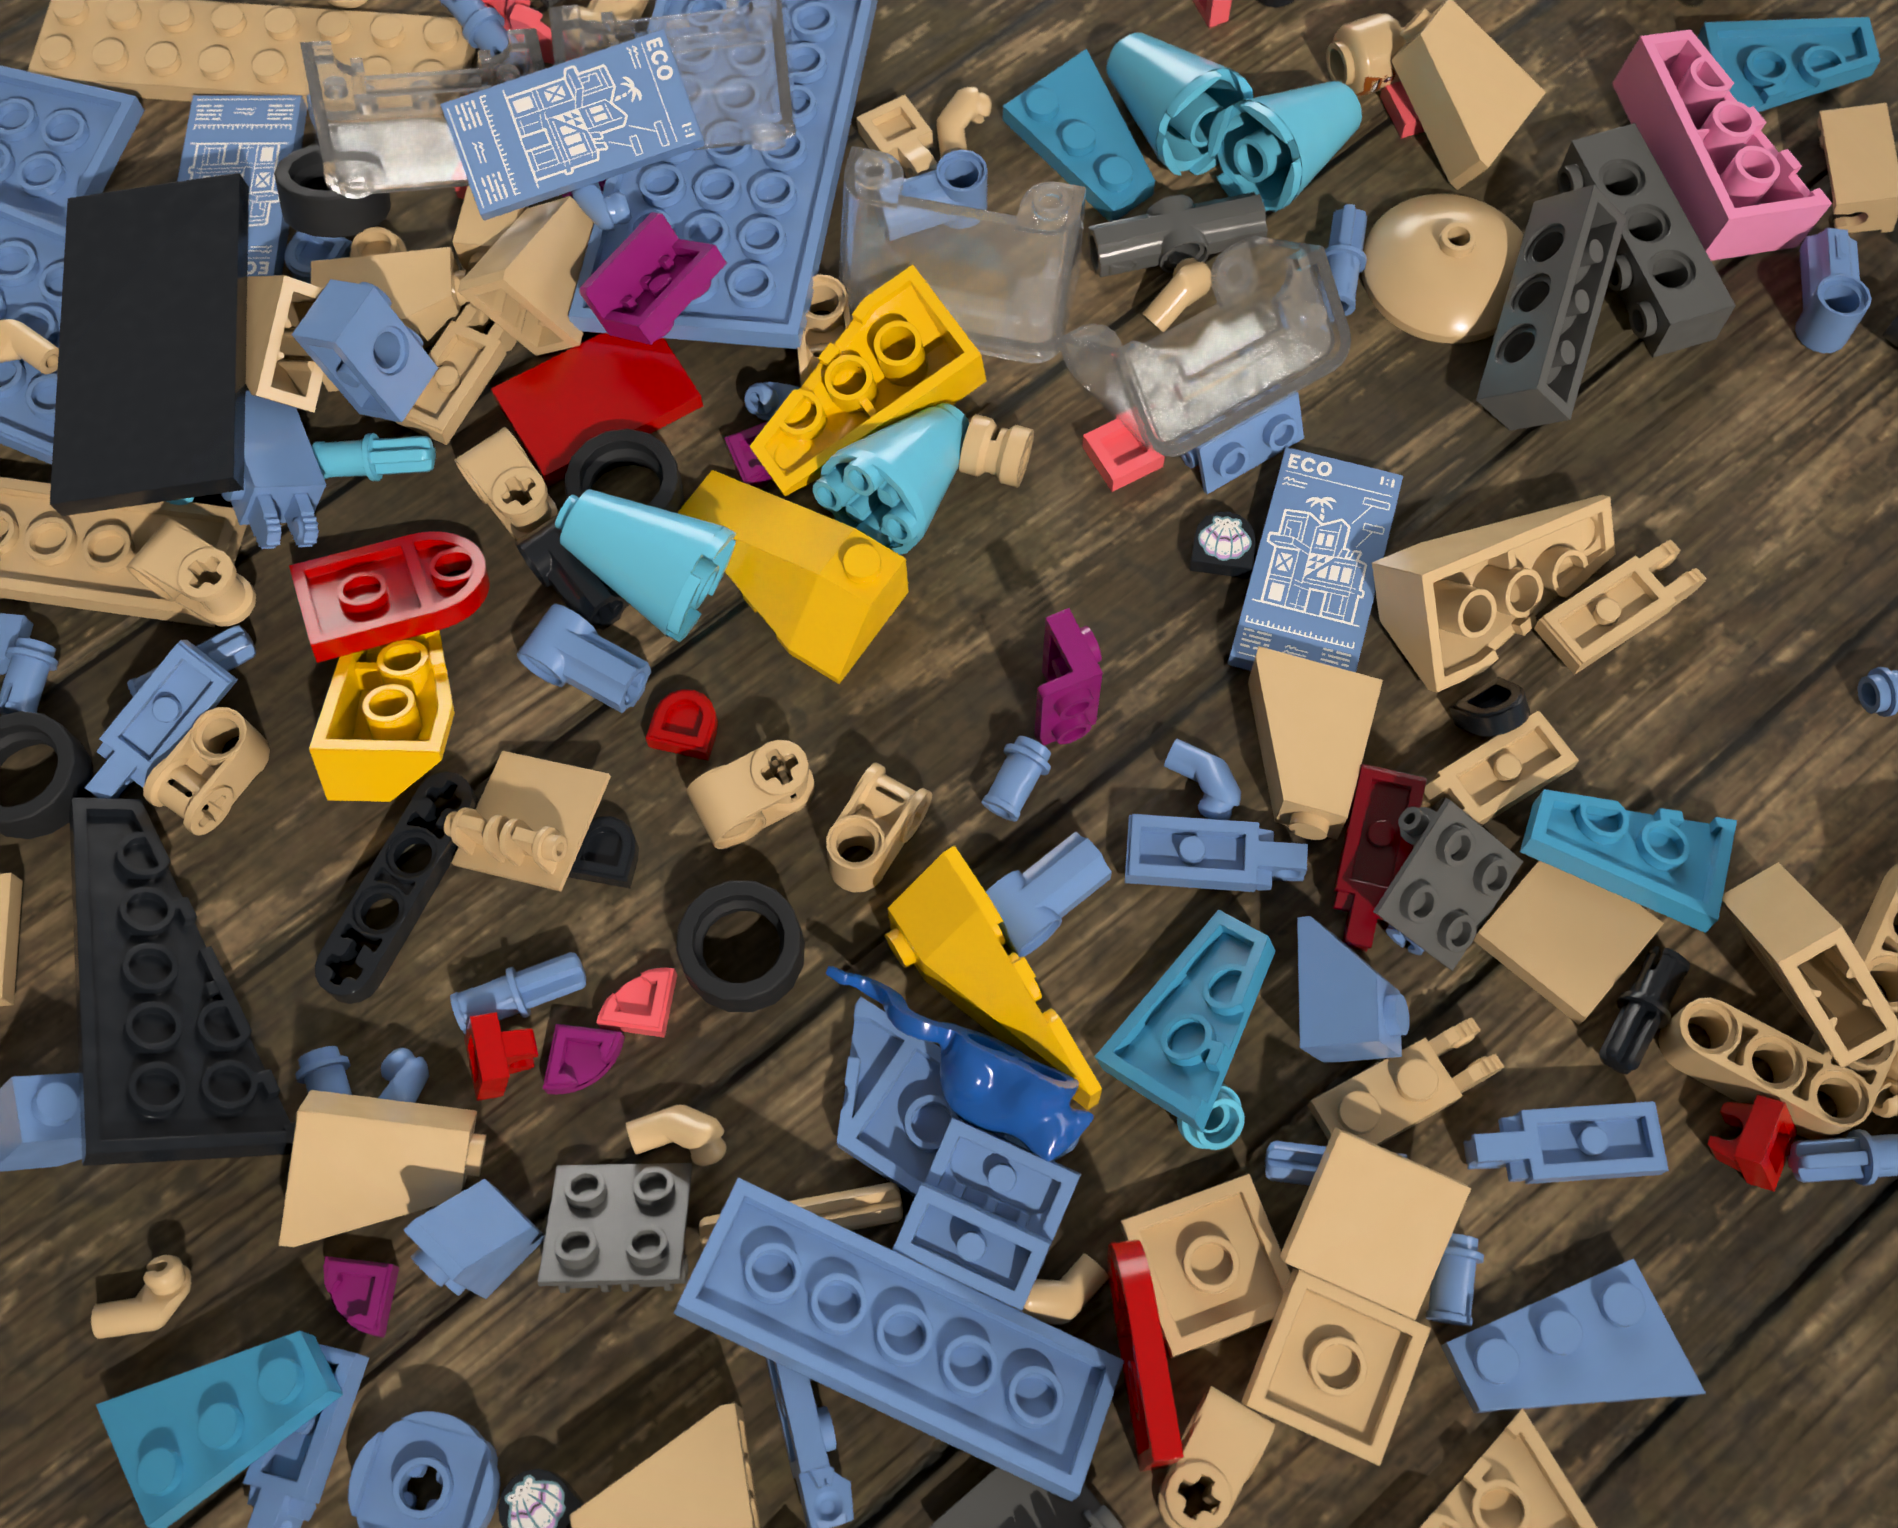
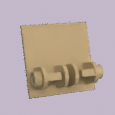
M502 751L476 809L464 807L458 812H450L445 819L444 832L458 846L451 863L454 866L562 892L611 776L609 773Z

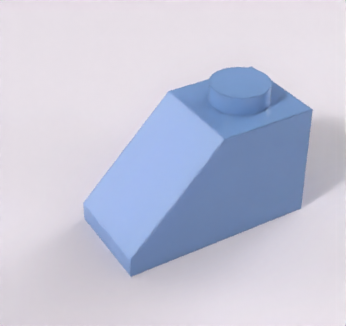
M1311 916L1297 917L1300 1049L1323 1063L1402 1057L1401 1035H1406L1409 1031V1011L1404 996L1337 936Z

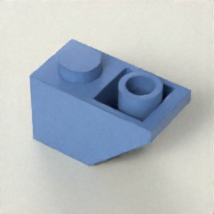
M79 1073L11 1077L0 1088V1172L56 1167L82 1159Z
M486 1179L414 1219L403 1230L420 1247L411 1256L412 1260L440 1287L445 1284L458 1296L465 1289H468L484 1299H487L545 1239V1235L499 1189Z

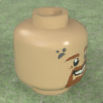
M1375 14L1342 25L1336 31L1333 42L1328 46L1326 52L1327 67L1332 81L1346 84L1353 90L1356 96L1368 95L1382 90L1387 85L1401 81L1391 60L1407 42L1400 35L1405 27H1401L1398 21L1389 14Z

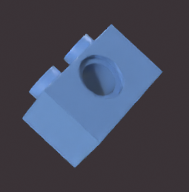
M330 279L296 327L292 336L359 414L402 423L438 367L422 348V339L417 333L404 325L391 308L392 302L390 298L380 288L368 282L357 284Z

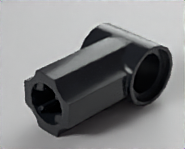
M557 514L516 541L515 545L526 564L545 587L551 585L569 609L587 620L595 629L604 630L621 618L623 611L629 603L560 544L562 531L555 527Z

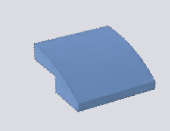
M952 1117L924 1183L920 1184L892 1250L1022 1311L1081 1173L1055 1161H1045L1024 1147L978 1128L960 1118Z

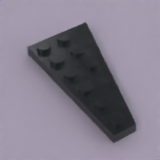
M72 798L69 810L82 1166L292 1154L296 1122H290L278 1097L281 1090L271 1069L265 1070L250 1039L252 1029L212 947H206L195 924L197 915L188 897L183 898L169 870L171 861L141 799Z

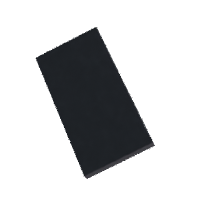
M240 172L68 198L50 505L61 516L244 490L249 186Z

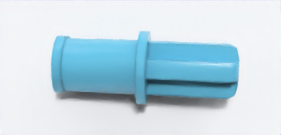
M367 433L363 440L326 443L318 441L314 442L312 446L324 479L329 477L367 476L371 481H380L383 475L429 472L435 466L436 451L431 438L426 436L379 439L377 434Z

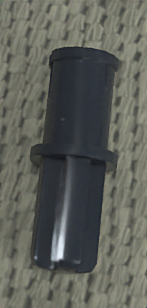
M1659 946L1651 947L1630 990L1622 992L1617 1000L1620 1012L1599 1051V1057L1603 1064L1612 1067L1618 1073L1629 1074L1631 1071L1636 1070L1657 1029L1666 1027L1671 1020V1014L1668 1009L1677 989L1690 969L1686 958L1672 949L1665 948L1663 956L1659 960L1658 958L1662 950Z

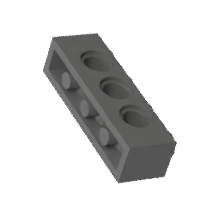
M1633 123L1572 140L1557 174L1558 189L1560 194L1595 185L1626 218L1608 285L1613 291L1618 292L1625 305L1634 334L1638 338H1642L1652 358L1715 340L1736 305L1636 124Z
M1595 185L1537 200L1533 203L1476 401L1510 431L1571 420L1626 221L1623 214Z

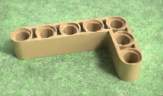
M1897 863L1884 876L1854 946L1873 979L1885 990L1887 1002L1898 1019V935L1893 925H1898ZM1699 998L1687 1004L1671 1017L1666 1027L1661 1028L1658 1038L1660 1051L1669 1064L1736 1102L1754 1104L1757 1095L1785 1102L1797 1129L1796 1134L1810 1140L1832 1138L1865 1121L1874 1106L1898 1050V1038L1865 1055L1862 1059L1860 1058L1841 1068L1815 1033L1809 1045L1806 1046L1733 1006L1714 998ZM1688 1023L1699 1025L1706 1031L1710 1037V1049L1701 1047L1693 1041L1689 1034ZM1753 1056L1762 1059L1769 1065L1773 1072V1083L1767 1082L1757 1075L1753 1068ZM1818 1091L1824 1092L1832 1098L1837 1108L1836 1118L1823 1111L1818 1103Z

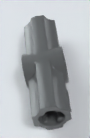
M1255 192L1194 204L1190 197L1184 195H1172L1154 203L1145 215L1088 227V242L1095 274H1098L1101 278L1158 265L1165 272L1173 274L1177 264L1186 258H1194L1199 262H1204L1210 254L1266 243L1268 233L1266 210L1260 194L1256 195Z

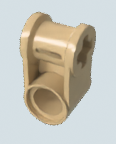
M829 275L813 276L814 293L810 311L808 310V314L806 313L807 325L805 332L803 331L801 346L797 347L801 386L820 363L818 357L829 343L834 344L851 322L845 286L838 279ZM817 311L831 312L830 314L824 316L813 314Z
M506 427L454 460L476 495L484 504L489 505L511 536L517 541L559 513L555 502L547 493V486L542 476L534 468L525 451Z
M172 519L164 521L126 566L127 570L139 582L160 597L171 602L175 601L206 619L211 624L220 627L233 626L242 622L251 614L256 604V593L253 586L243 576L236 573L232 559L224 551L203 541L189 529Z
M216 707L208 710L197 718L193 727L167 758L163 759L153 768L143 787V796L152 805L157 807L166 806L182 817L185 828L191 833L199 836L207 834L224 820L233 803L265 768L269 761L270 753L268 742L237 711L228 707ZM239 736L236 745L230 751L222 753L225 744L232 738ZM170 779L175 780L172 786L169 784ZM187 792L192 793V796L187 797L185 794ZM207 804L209 806L208 809L203 810V807Z
M774 740L727 765L716 767L702 774L689 785L687 795L714 847L717 849H727L749 840L762 829L807 806L814 795L815 781L809 769L806 754L799 745L789 740ZM776 756L777 760L771 761V757ZM782 770H785L793 778L792 781L784 785L774 776Z
M877 762L868 767L862 775L849 802L830 828L826 838L829 872L837 885L850 892H865L874 888L883 879V876L903 845L908 842L920 826L932 800V793L924 788L915 791L885 775V767ZM852 846H863L873 852L868 859L862 862H850L841 857V854Z
M1210 1386L1195 1410L1181 1439L1184 1458L1171 1465L1160 1486L1157 1496L1158 1511L1164 1523L1169 1528H1217L1221 1526L1228 1517L1244 1483L1249 1479L1260 1461L1273 1434L1275 1424ZM1196 1482H1199L1205 1487L1202 1493V1500L1211 1507L1209 1512L1201 1511L1189 1518L1183 1513L1186 1499L1177 1491L1178 1488L1187 1489Z

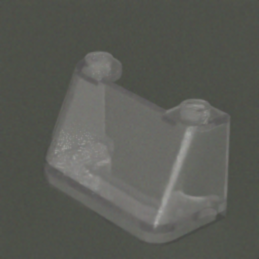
M726 0L727 9L624 21H617L612 11L602 12V23L595 20H583L578 5L549 8L554 65L664 29L705 146L694 150L752 144V148L755 150H776L785 147L786 139L796 134L790 13L786 0H751L742 7L738 0Z
M536 28L507 30V47L500 54L492 58L490 50H478L477 69L365 76L362 58H350V66L336 59L332 51L331 41L300 42L307 105L327 186L334 192L348 198H363L377 193L470 186L440 104L545 69Z
M851 146L844 170L839 281L845 286L848 295L850 320H853L852 313L866 296L913 264L982 355L1025 363H1042L1056 356L1063 345L1080 275L1086 187L1060 182L1039 183L1025 192L1017 216L903 196L904 173L900 162L896 158L882 151Z
M1250 235L1226 248L1217 256L1212 265L1211 284L1217 301L1216 305L1145 343L1132 340L1122 346L1115 331L1105 325L1090 323L1080 326L1056 339L1066 366L1071 374L1143 446L1163 456L1176 457L1183 455L1328 375L1344 363L1351 346L1350 328L1323 246Z

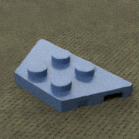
M860 997L854 1009V1027L850 1057H848L845 1094L843 1108L840 1113L837 1145L840 1149L890 1182L896 1183L899 1188L915 1198L920 1184L924 1183L952 1117H960L951 1109L942 1092L940 1083V1047L933 1042L919 1040L902 1033L895 1028L883 1010ZM986 1130L1030 1150L1021 1140L1013 1135ZM1079 1138L1065 1152L1052 1161H1056L1071 1152L1077 1145Z

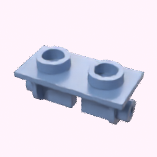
M1296 390L1287 395H1284L1282 392L1275 394L1265 392L1259 396V399L1230 415L1231 427L1219 421L1198 434L1193 433L1186 438V445L1180 448V455L1189 468H1194L1197 465L1200 467L1203 489L1206 494L1213 492L1285 450L1286 447L1289 448L1304 439L1299 393Z

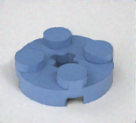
M431 1411L410 1414L403 1417L402 1419L404 1420L393 1423L384 1432L379 1431L365 1444L358 1455L349 1480L348 1502L352 1516L357 1518L359 1528H487L494 1515L500 1491V1475L497 1467L498 1457L496 1449L483 1438L473 1425L458 1417ZM428 1466H432L437 1470L436 1481L443 1485L442 1493L439 1499L430 1500L426 1509L420 1511L415 1508L417 1496L407 1491L408 1482L411 1477H423Z

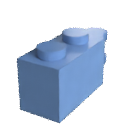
M245 391L244 490L221 494L226 501H231L239 525H250L254 537L256 536V542H258L261 549H274L280 545L282 533L280 523H287L290 533L293 535V540H295L298 547H312V544L317 543L319 532L317 517L314 516V511L324 492L326 482L298 411L294 407L253 396L250 391Z

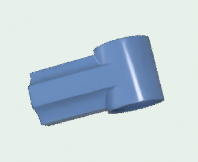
M963 149L951 151L940 159L936 170L874 189L875 204L886 236L894 238L941 222H947L952 226L958 227L972 226L979 222L985 216L987 210V166L982 157L973 151Z
M1826 228L1821 233L1807 236L1799 249L1803 312L1796 322L1795 331L1801 343L1812 351L1834 353L1842 349L1870 307L1871 295L1869 289L1860 281L1857 241L1849 237L1848 230Z
M559 604L551 605L517 653V658L520 662L544 681L559 687L568 683L621 713L627 708L635 706L645 691L646 682L651 673L648 662L600 637L587 620L571 609Z
M1074 832L1025 872L1013 871L998 880L986 891L1003 919L998 925L1003 933L1005 943L1019 957H1025L1041 946L1058 929L1063 916L1111 879L1112 871L1107 866L1102 853L1088 838H1084L1077 832Z

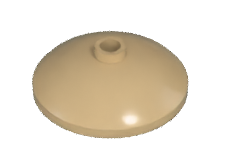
M1429 194L1415 197L1391 208L1372 227L1363 249L1367 257L1365 269L1361 272L1362 281L1376 309L1396 327L1413 336L1428 341L1451 344L1485 339L1496 332L1524 234L1505 214L1482 201L1455 194Z

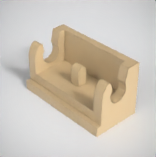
M1887 103L1820 111L1817 123L1822 136L1819 137L1820 147L1825 151L1833 196V213L1850 215L1856 212H1863L1854 217L1844 216L1834 219L1835 229L1848 230V233L1880 230L1881 233L1893 232L1898 218V159Z

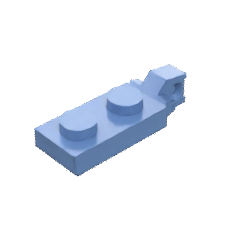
M180 640L99 738L103 743L96 752L107 761L87 784L85 789L97 798L118 799L133 781L144 787L146 779L153 768L163 759L167 758L193 727L197 718L206 711L214 709L238 679L191 642Z
M1132 814L1129 815L1125 883L1255 892V889L1258 891L1271 890L1272 881L1304 880L1307 871L1308 844L1273 842L1274 831L1259 829V822Z
M1653 1101L1521 1110L1514 1116L1503 1117L1498 1120L1499 1133L1473 1134L1471 1140L1463 1142L1468 1169L1506 1167L1508 1182L1525 1181V1184L1652 1176L1661 1175L1669 1171L1656 1105Z
M319 1344L344 1395L249 1465L243 1484L251 1485L247 1504L254 1506L247 1528H300L303 1520H310L316 1509V1503L319 1504L369 1360L368 1357Z
M766 1358L793 1479L796 1478L807 1528H832L854 1520L851 1482L834 1472V1468L829 1466L827 1452L836 1450V1438L827 1406L816 1408L810 1378Z

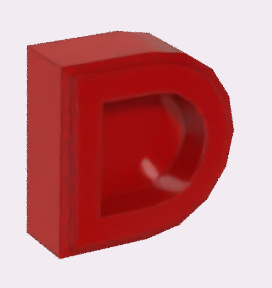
M681 689L669 693L659 702L654 711L646 736L648 747L709 761L718 731V719L712 702L704 694L695 690Z

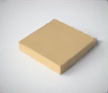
M1538 861L1479 930L1473 941L1576 1024L1580 1025L1664 923L1638 903L1542 861Z
M1335 1127L1279 1257L1284 1263L1416 1320L1471 1188L1464 1183Z
M1250 1174L1120 1222L1119 1226L1125 1241L1139 1239L1144 1248L1153 1281L1162 1336L1171 1359L1273 1321L1291 1273L1287 1264L1279 1257L1281 1249Z
M1293 1268L1241 1403L1380 1466L1431 1328L1302 1270Z

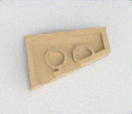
M1522 1408L1420 1528L1598 1527Z

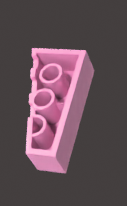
M1692 30L1640 36L1612 85L1630 123H1635L1710 260L1714 261L1798 247L1831 206L1832 202L1820 188L1813 191L1807 188L1797 175L1802 165L1789 149L1778 152L1761 131L1767 122L1754 106L1749 108L1743 103L1738 102L1729 92L1734 82Z

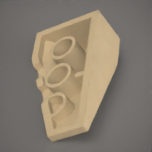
M1599 495L1421 542L1372 562L1379 620L1428 690L1437 693L1487 670L1499 659L1496 653L1497 649L1515 633L1525 636L1538 623L1535 616L1557 596L1567 598L1615 555L1610 496Z

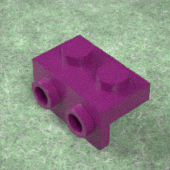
M652 212L581 285L579 292L609 335L652 345L654 341L670 332L674 326V320L692 300L699 298L707 292L711 286V280L727 263L716 245L679 239L665 216L661 213Z
M1070 608L1045 618L1042 672L1047 683L1037 688L1034 732L1037 741L1044 746L1054 741L1061 745L1074 742L1086 735L1091 730L1092 725L1096 724L1103 676V672L1098 664L1102 660L1101 651L1091 629L1088 626L1079 628Z

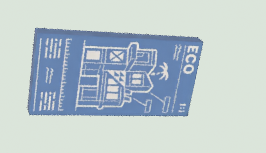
M664 29L440 104L479 213L484 221L705 146L701 130Z
M194 95L192 97L177 182L240 172L249 186L247 276L282 275L289 224L284 221L274 172L282 159L292 152L300 150L302 147L307 115V106L302 95Z
M1285 448L1227 665L1251 671L1258 646L1356 672L1375 595L1372 562L1384 558L1403 475L1297 449Z

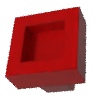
M497 1012L471 1016L469 1018L464 1040L476 1101L501 1097L506 1090L510 1074L534 1068L533 1058L538 1057L533 1029H520L501 1032Z
M1760 1095L1756 1096L1754 1104L1724 1103L1720 1113L1725 1123L1740 1127L1743 1131L1739 1137L1733 1140H1724L1720 1137L1710 1136L1708 1146L1713 1156L1718 1161L1741 1172L1747 1184L1774 1192L1790 1152L1791 1144H1793L1797 1133L1786 1103Z

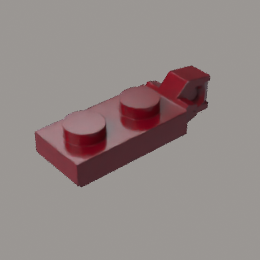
M1361 764L1333 893H1336L1333 909L1348 912L1342 942L1349 948L1367 952L1368 948H1372L1377 919L1383 920L1373 911L1413 850V846L1407 843L1401 836L1398 824L1399 817L1407 808H1419L1422 806L1427 778Z

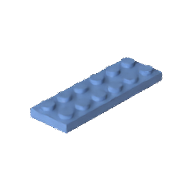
M740 1178L737 1179L673 1313L1070 1502L1081 1493L1124 1363L1123 1359Z

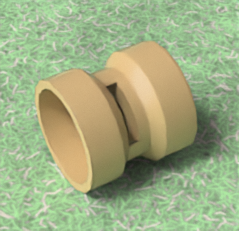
M975 414L969 423L964 438L959 471L976 477L987 472L995 475L1000 483L1018 488L1029 461L1034 438L1033 429L1014 425L1009 429L999 428L993 418Z

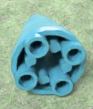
M941 403L935 407H928L838 450L821 468V477L813 485L814 497L823 508L832 512L837 521L856 528L898 554H907L924 537L959 467L961 450L970 422L958 408L947 403Z

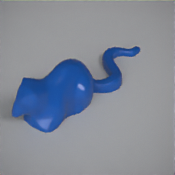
M828 966L827 976L839 984L855 987L881 1003L888 1019L896 1029L913 1038L935 1042L940 1045V1083L942 1092L954 1113L964 1121L981 1129L1013 1135L1021 1140L1034 1154L1048 1162L1065 1152L1092 1122L1094 1118L1092 1113L1074 1109L1070 1106L1071 1099L1079 1086V1082L1075 1078L1031 1059L1018 1049L996 1038L955 1024L925 1018L910 1010L901 994L881 982L842 971L834 966Z

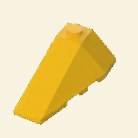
M913 264L860 302L852 313L853 320L837 341L826 346L818 357L820 363L798 390H793L749 446L784 496L821 477V468L838 450L925 408L935 407L941 403L954 405L987 382L981 353Z
M711 470L678 511V514L725 526L736 532L737 535L733 538L736 540V545L725 573L742 592L744 600L753 611L758 612L776 633L777 640L790 655L837 684L841 683L908 594L906 558L854 527L714 470Z
M440 630L339 657L309 747L328 801L391 802L442 760L455 711Z
M954 845L944 851L888 907L890 928L892 930L885 934V938L892 952L904 968L914 964L924 981L998 1040L1018 1049L1031 1059L1055 1068L1078 1080L1079 1086L1072 1099L1086 1110L1091 1109L1099 1103L1102 1087L1060 1016L1052 1008L1044 1013L1040 1011L1036 1002L1042 999V995L1034 979L1036 975L1025 957H1019L1014 952L1007 955L1002 946L1005 944V939L998 925L1003 919Z

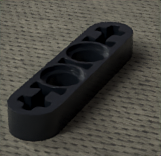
M448 771L435 773L426 778L418 787L319 953L315 963V977L320 987L337 1001L347 1004L359 1003L374 994L449 868L458 846L444 832L445 819L452 811L458 812L464 807L476 809L479 803L468 781L459 774ZM455 792V796L461 805L457 810L446 808L441 814L435 806V801L439 797L449 800ZM425 823L432 830L436 825L444 835L443 838L438 839L428 829L419 827L420 824ZM420 843L431 847L432 857L425 869L417 873H406L400 870L399 859L406 848ZM382 899L397 901L399 904V914L392 925L380 930L371 929L367 926L366 915L368 909L375 902ZM359 933L371 944L379 946L377 951L372 952L365 944L362 948L353 939L355 934ZM356 960V964L363 970L362 974L357 980L347 977L342 982V978L335 973L337 967L341 963L352 965Z

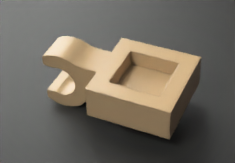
M906 95L856 117L859 135L884 169L900 163L906 178H911L937 168V163L928 150L933 147L932 130Z

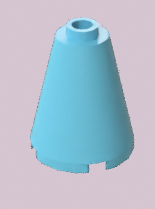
M1139 32L1130 34L1117 42L1107 62V75L1163 166L1174 175L1181 176L1180 172L1189 170L1196 176L1206 173L1219 164L1217 155L1211 159L1209 155L1210 127L1219 112L1237 101L1253 98V89L1244 77L1232 69Z
M1331 81L1241 100L1231 104L1217 114L1210 127L1208 141L1210 159L1217 155L1223 171L1222 174L1216 176L1222 189L1229 197L1255 192L1256 195L1260 194L1266 211L1276 212L1285 208L1357 131L1362 120L1360 102L1349 86L1342 82Z
M591 489L586 490L580 498L574 494L570 495L560 509L555 522V527L562 531L560 544L663 634L678 642H681L688 635L700 618L701 613L696 609L700 607L708 594L713 596L736 545V540L733 538L737 535L736 532L725 526Z

